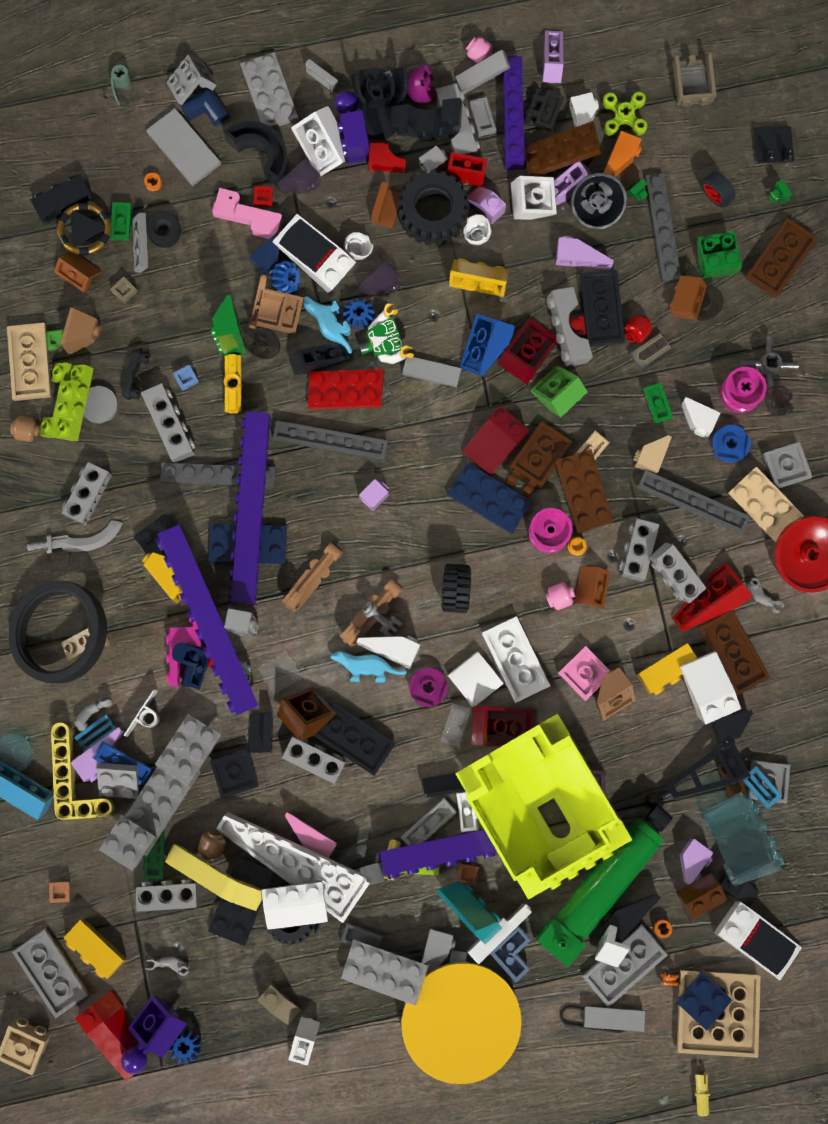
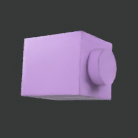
M374 479L359 494V499L374 511L389 496L387 491L389 488L382 481L378 482Z

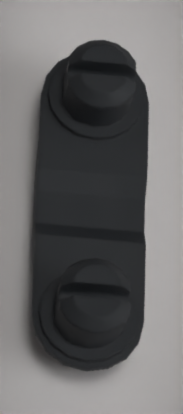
M142 348L132 350L121 395L129 401L132 398L137 400L140 398L141 389L135 388V375L139 371L140 363L148 364L151 357L150 353L143 352Z

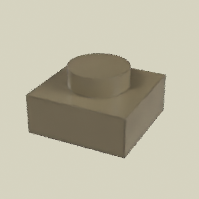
M122 277L110 289L123 304L138 292L125 277Z

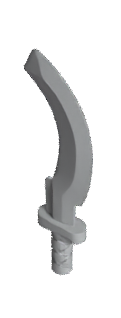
M111 520L100 533L86 538H70L68 535L52 537V534L46 535L47 541L28 543L27 549L31 551L48 548L47 554L53 553V549L63 548V550L71 552L94 550L110 542L121 529L122 522Z

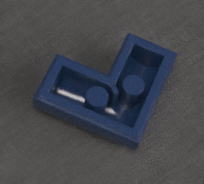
M205 88L188 98L183 105L179 104L189 121L206 113L215 127L230 118V115L214 91L209 88Z
M180 642L172 650L173 660L187 665L180 684L200 690L210 658L207 659L204 650Z

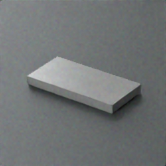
M175 108L146 130L147 134L192 187L221 165L218 158Z
M642 924L629 933L622 942H619L630 948L618 967L598 961L582 975L608 1008L668 956Z
M47 928L12 951L55 1019L90 995Z

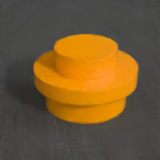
M573 537L569 540L567 548L572 555L579 556L586 551L587 544L583 538Z

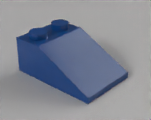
M476 314L459 368L483 376L509 345L515 326Z

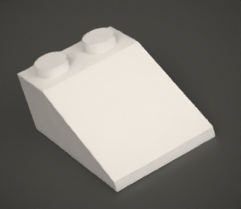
M328 106L315 111L291 127L318 178L345 162L338 124Z
M407 636V638H358L357 640L358 646L408 669H411L420 649L418 640Z
M716 651L680 666L696 714L705 724L741 709L735 690Z

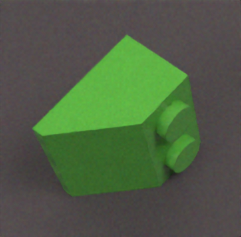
M558 365L530 389L549 411L559 417L566 414L587 393L578 376Z

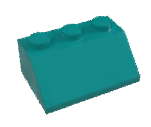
M457 881L436 891L484 944L502 929V926L498 923L500 918L493 911L489 913L485 909L488 905L480 897L476 899L473 896L475 891L468 884L464 886L460 881Z

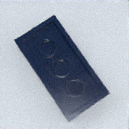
M466 463L447 494L450 498L511 535L532 501L469 463Z
M210 524L209 563H234L231 560V551L235 549L236 542L233 541V530H237L236 524ZM262 525L259 564L286 565L287 526Z

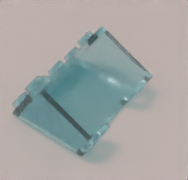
M742 792L700 813L706 829L715 838L726 863L723 866L734 886L784 870L783 865H785L781 854H778L775 849L777 845L772 836L769 837L766 832L769 830L767 824L763 819L760 820L758 816L761 812L757 804L753 803L750 796L746 797Z

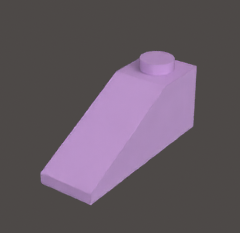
M545 30L543 82L561 83L564 65L563 32Z
M582 162L575 163L554 180L556 206L570 199L579 181L592 174Z
M572 236L559 237L556 265L611 270L614 260L579 239H573Z
M118 727L70 762L84 782L90 781L92 783L97 780L96 768L100 762L92 757L101 742L104 741L116 748L124 733L123 728Z

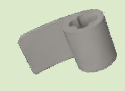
M379 862L354 869L372 879L369 886L385 882Z

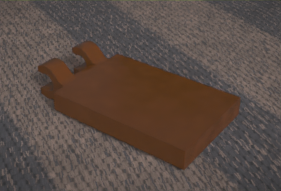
M541 421L509 468L514 471L509 476L507 483L513 486L517 479L521 478L528 483L522 493L529 497L535 486L542 488L556 467L554 461L562 459L571 446L572 441Z

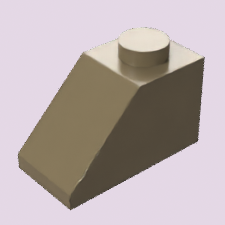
M274 982L258 998V1001L271 1014L287 1025L302 1010Z

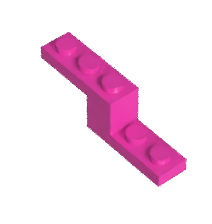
M190 618L189 621L190 624H193V627L169 628V633L166 634V642L170 644V652L166 654L167 664H170V671H167L166 678L167 683H170L171 687H180V662L172 658L174 646L182 642L196 648H203V640L199 641L195 632L198 626L196 622H191Z

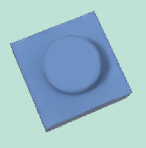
M190 365L173 373L182 391L199 383Z

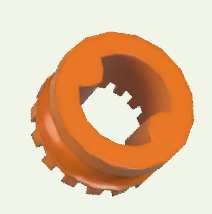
M149 173L144 178V183L148 190L154 192L161 188L162 181L157 173ZM152 178L155 181L158 180L157 184L154 186H152L151 183H148L149 180Z
M660 919L654 923L653 930L657 936L667 938L671 935L672 925L670 922ZM661 923H665V927L668 928L665 934H660L658 929Z
M661 974V977H663L662 985H679L677 982L679 975Z

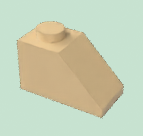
M668 435L644 445L641 451L637 450L634 461H636L635 467L657 474L672 437Z

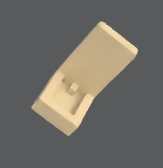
M90 628L61 643L68 660L83 653L88 643ZM106 637L105 646L108 645V644H110L107 637Z

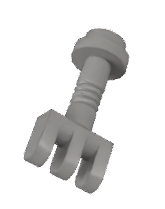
M368 602L362 609L366 617L372 616L383 625L380 631L387 637H393L388 632L389 630L394 633L398 631L393 626L394 623L399 627L402 626V623L395 617L391 616L387 619L380 614L375 603Z

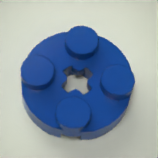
M726 425L720 428L712 438L711 445L714 456L726 463L741 461L748 454L751 447L750 438L744 432L745 430L737 425ZM730 439L736 444V447L734 446L732 449L726 445V442H729Z

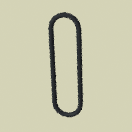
M566 1006L560 1012V1019L567 1026L613 1033H623L626 1031L584 1027V1025L568 1023L563 1019L565 1010L576 1009L585 1011L583 1007Z

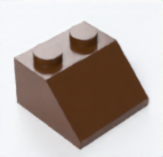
M311 687L283 698L277 716L299 741H302L321 730L335 716L336 712Z
M711 873L676 892L690 923L720 907L727 901L721 885Z

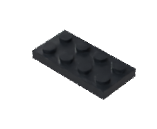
M617 270L580 273L586 339L589 341L590 347L625 344Z
M331 700L328 705L336 714L313 736L375 776L396 743Z
M238 856L230 876L262 890L269 887L274 872L265 866ZM221 898L208 932L245 946L263 899L257 911Z

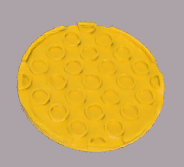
M448 963L426 974L417 1005L405 1002L401 1018L402 1036L412 1060L429 1076L452 1084L474 1083L496 1073L512 1056L521 1033V1011L511 987L495 971L474 963Z

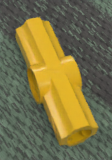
M236 354L225 356L224 385L225 412L227 413L242 412L241 355ZM233 380L238 382L235 387L228 386Z

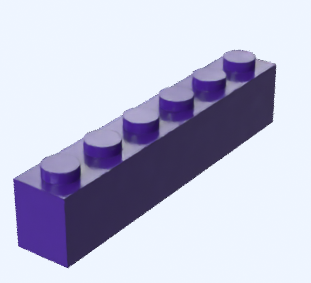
M507 56L511 68L502 72L505 170H523L525 159L522 56Z
M480 830L380 851L378 856L383 876L388 875V879L400 877V872L407 871L409 875L419 873V868L426 867L427 871L438 869V864L445 863L446 866L458 864L457 860L464 859L465 862L477 860L476 856L484 855V858L494 857L497 850L486 831Z

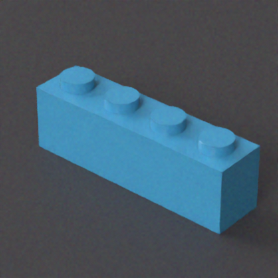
M0 761V798L39 820L48 811L54 793Z

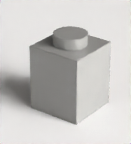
M437 145L419 158V167L426 171V173H431V170H436V173H439L447 167L448 163L446 152L443 149L440 150Z

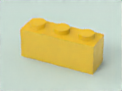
M687 643L636 676L648 695L652 693L657 695L665 690L664 685L669 682L673 685L680 681V675H682L680 666L697 659Z
M84 918L79 920L64 937L67 941L65 944L72 951L77 950L81 954V960L95 967V973L101 978H110L127 959Z

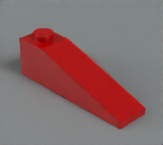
M727 562L711 572L707 577L708 581L704 584L706 589L690 603L685 602L672 617L681 631L734 610L753 597Z
M111 990L75 1019L96 1047L124 1080L127 1081L134 1074L127 1073L123 1069L121 1058L127 1049L136 1047V1045L134 1044L131 1031L128 1029L130 1025H128L124 1006Z

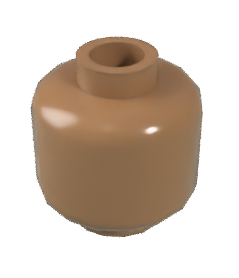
M18 416L16 420H12L10 432L15 440L32 442L35 436H39L40 425H37L35 418Z
M209 830L202 834L198 845V852L207 861L218 859L223 854L226 839L221 832Z

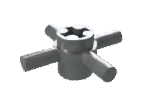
M772 336L766 337V354L759 360H741V367L758 368L759 372L766 376V393L773 392V375L777 374L780 369L798 370L799 366L798 362H782L780 355L773 352L774 337ZM769 360V361H770L769 364H770L771 366L774 365V367H768V366L766 365V364H767L766 361Z

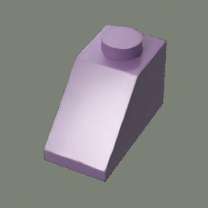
M479 186L468 196L469 203L481 215H484L491 225L505 213L506 204L493 191Z

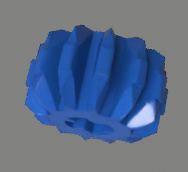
M282 261L275 264V269L271 270L273 276L270 279L274 281L272 286L276 287V291L283 293L297 290V286L301 285L299 278L302 277L299 275L300 269L296 268V264L293 262Z
M359 297L356 298L355 303L350 299V305L344 306L346 310L343 312V317L346 318L345 321L348 324L351 323L352 329L356 325H358L359 330L362 329V325L368 328V322H373L374 318L372 316L375 315V310H372V303L367 304V299H363L360 302ZM357 311H361V316H357Z
M183 1029L172 1044L173 1046L168 1050L169 1052L174 1051L170 1058L174 1059L177 1056L178 1064L184 1059V1063L187 1065L190 1061L189 1058L195 1061L197 1059L195 1054L200 1055L201 1050L196 1047H200L202 1042L195 1041L199 1035L196 1034L192 1037L193 1030L191 1029L187 1035L185 1029ZM184 1042L185 1045H189V1048L186 1051L184 1048H181V1045Z

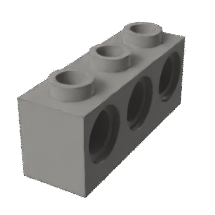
M89 462L86 466L82 467L78 482H75L71 488L72 494L69 500L66 499L62 506V514L85 526L112 477L108 471ZM97 472L98 478L90 480V475ZM89 489V495L81 497L82 491ZM76 506H80V512L78 514H73V508Z
M638 518L634 523L630 524L628 534H631L630 541L625 543L623 551L626 552L625 560L622 559L619 570L622 571V577L641 582L646 579L650 564L649 557L653 552L659 524ZM638 528H645L647 530V535H640L638 532ZM635 545L642 548V554L634 552L633 548ZM629 564L637 565L638 572H631Z
M664 543L649 557L653 562L651 564L652 567L663 575L662 580L668 587L673 588L675 591L673 594L679 601L690 603L706 589L705 585L673 544ZM667 555V562L663 564V558ZM678 570V576L674 578V573ZM689 584V590L685 592V587Z
M228 608L224 628L230 634L253 638L254 634L258 633L259 623H257V619L250 612Z
M292 737L282 758L336 784L346 764L342 761L343 757L335 753L330 756L325 753V748L317 744L312 747L307 744L309 740L299 741L298 738ZM295 745H301L303 748V752L299 756H295L292 753V748ZM313 753H317L320 756V762L316 765L311 764L309 760ZM330 762H335L338 765L335 773H329L327 770V765Z
M183 879L180 884H173V880L161 881V885H153V882H141V886L136 887L137 912L199 907L198 883H193L192 879ZM185 888H189L192 891L190 899L183 897L182 892ZM165 889L172 892L171 900L164 899L163 892ZM145 891L152 893V900L150 902L145 901L143 898Z

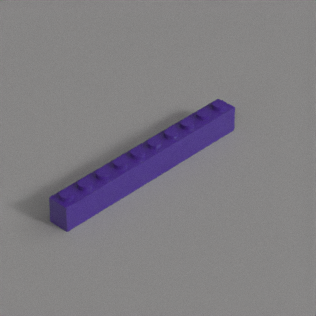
M246 412V417L242 418V429H245L244 436H241L240 439L243 455H239V466H242L241 473H238L237 485H240V492H236V504H239L238 511H235L234 514L237 530H233V541L236 543L235 549L231 551V560L234 561V568H230V580L233 581L232 587L228 589V599H231L233 604L256 605L271 420L269 413Z
M180 524L158 533L159 538L155 539L160 550L164 549L166 553L164 561L167 568L172 567L174 575L171 577L175 586L180 585L182 593L179 594L183 604H188L190 611L187 612L191 622H196L198 626L195 632L199 641L204 640L206 647L203 650L207 659L211 658L214 663L211 668L215 677L219 676L222 681L219 687L223 695L227 694L230 701L226 703L230 712H235L236 715H239L257 707L258 703Z

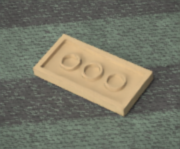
M45 323L7 326L11 389L14 401L52 397Z
M757 467L729 492L730 496L775 542L787 525L796 519L805 517Z

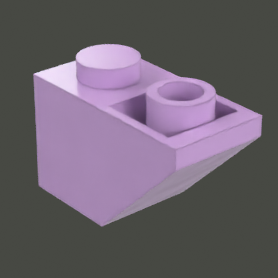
M694 838L689 839L679 854L683 879L688 885L700 879L701 870L703 867L707 868L713 859L711 857L713 852Z

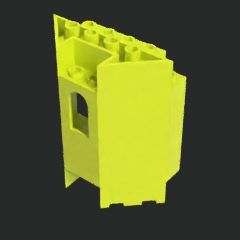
M558 714L455 773L467 793L465 797L513 880L518 881L528 899L549 887L551 890L557 888L565 878L573 879L579 875V870L584 867L586 870L596 865L595 861L600 858L606 860L614 855L612 851L632 840ZM553 798L570 825V833L564 838H557L553 835L538 809L539 806Z

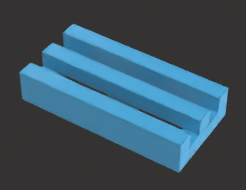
M106 714L74 738L78 741L80 747L83 748V751L86 752L116 730L117 727ZM105 721L108 722V723L105 724L103 727H101L100 729H98L97 731H95L93 734H91L90 736H88L86 739H84V740L81 739L82 737H84L85 735H87L89 732H91L92 730H94L96 727H98L99 725H101V724L104 723ZM111 726L112 730H110L105 735L100 737L98 740L90 744L88 747L85 745L90 740H92L97 735H99Z
M754 766L749 771L751 775L749 778L770 802H767L748 781V778L743 780V783L763 806L769 809L782 795L759 768ZM754 773H756L759 776V778L766 784V786L773 792V794L775 795L774 798L753 776Z

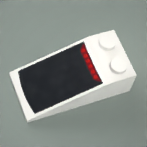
M298 214L272 241L327 293L333 290L356 263L340 247Z
M737 900L714 932L778 980L782 979L802 948L752 909Z

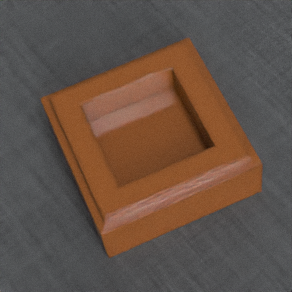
M460 862L456 882L460 881L462 884L476 886L479 867Z

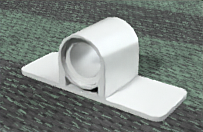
M154 689L124 736L128 737L137 723L148 728L156 727L159 724V714L148 707L157 694V690ZM152 713L154 721L151 724H147L145 717L147 714Z

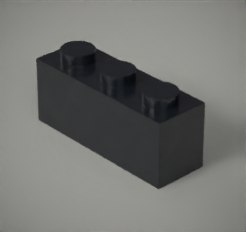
M79 174L69 177L62 184L53 185L50 190L44 193L36 194L30 201L45 225L59 218L70 206L78 203H89L93 201V198Z

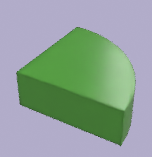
M64 329L46 331L47 348L49 351L61 346L60 342Z

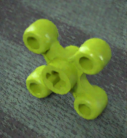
M609 92L605 94L602 101L604 108L611 109L615 113V118L608 120L604 126V132L607 136L616 135L621 125H630L634 134L639 136L647 131L648 124L646 120L635 116V110L642 108L646 102L644 93L635 92L629 103H620L614 93Z

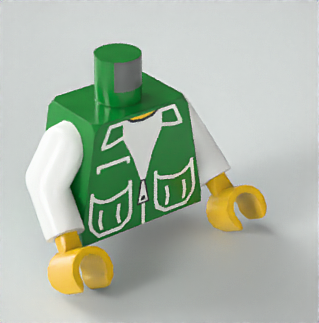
M386 304L384 311L368 327L366 331L368 341L358 344L362 355L372 352L375 360L389 364L402 361L405 357L413 358L414 354H407L408 350L412 349V347L403 345L393 317L390 318V315L398 313L396 309L391 312V307L394 304Z

